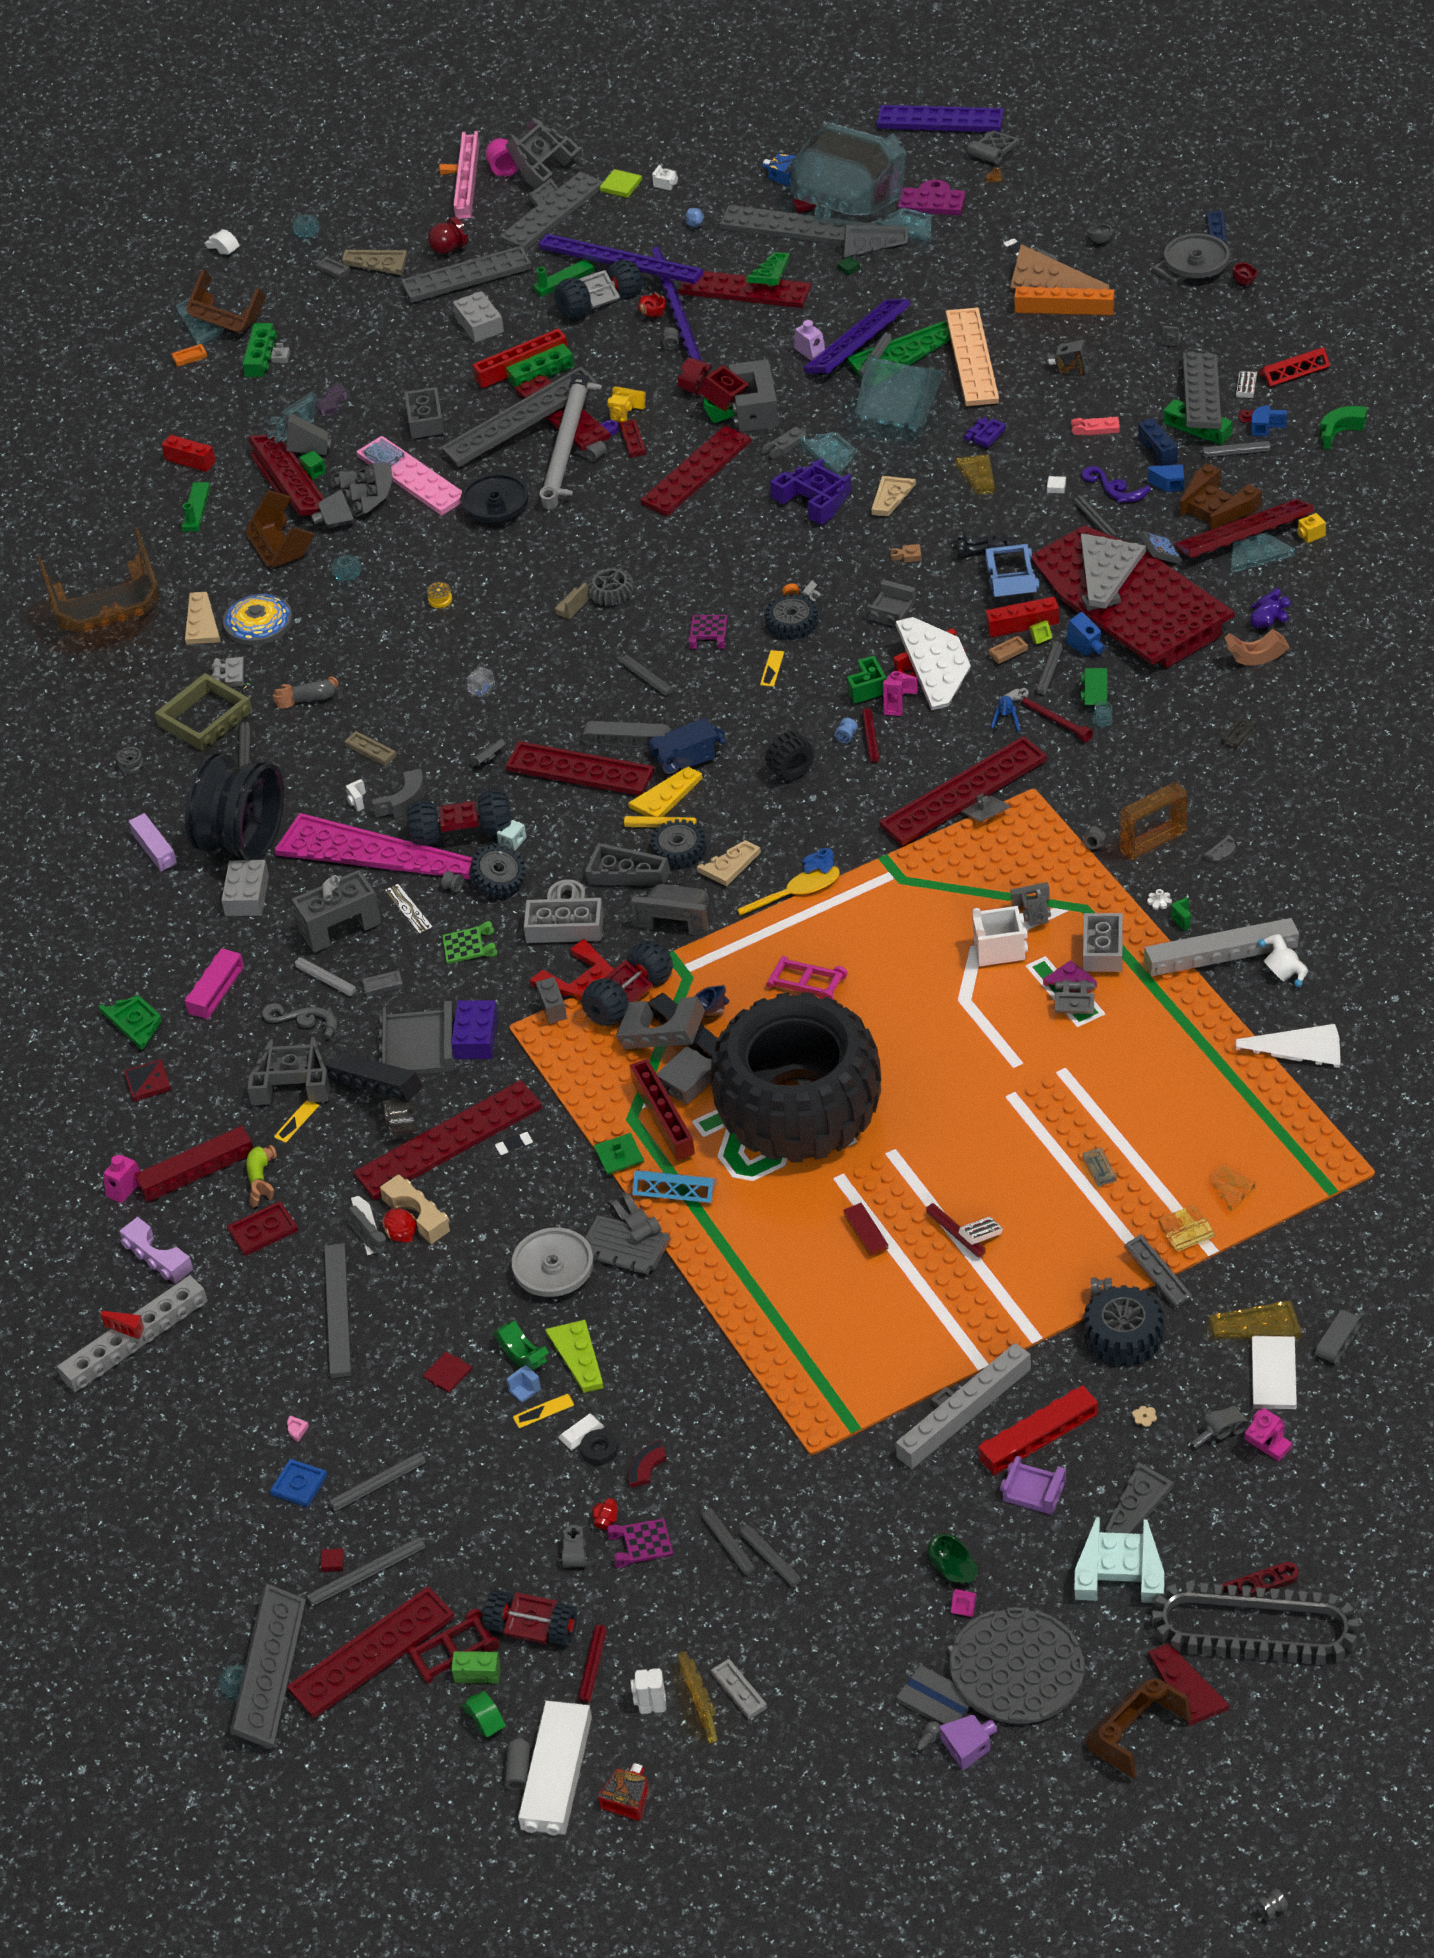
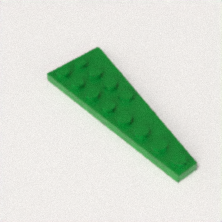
M947 320L890 341L866 378L860 377L859 370L875 347L847 357V363L868 388L871 389L950 341Z

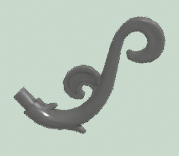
M272 1003L267 1005L262 1011V1017L268 1023L283 1022L297 1018L298 1025L302 1028L314 1026V1016H319L326 1021L323 1022L325 1025L323 1037L325 1039H330L337 1029V1019L332 1013L331 1007H328L327 1010L319 1007H307L284 1015L283 1007L280 1004ZM273 1012H279L281 1016L272 1017L270 1015Z

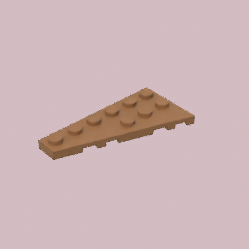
M1022 244L1010 287L1011 291H1016V287L1023 286L1110 289L1108 284Z

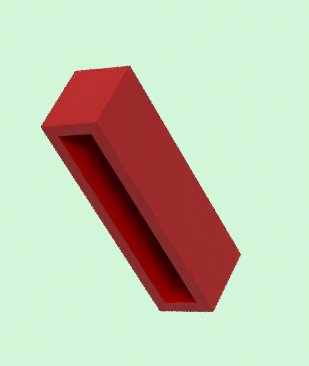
M1055 597L986 610V627L990 638L1030 630V626L1043 621H1048L1049 626L1059 624V607Z

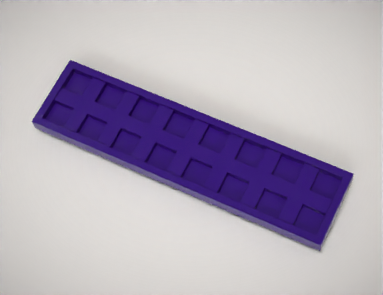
M881 105L877 128L1000 132L1004 108Z

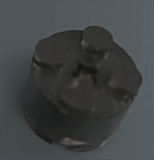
M401 1099L383 1101L386 1123H388L390 1139L417 1134L411 1099L408 1102Z

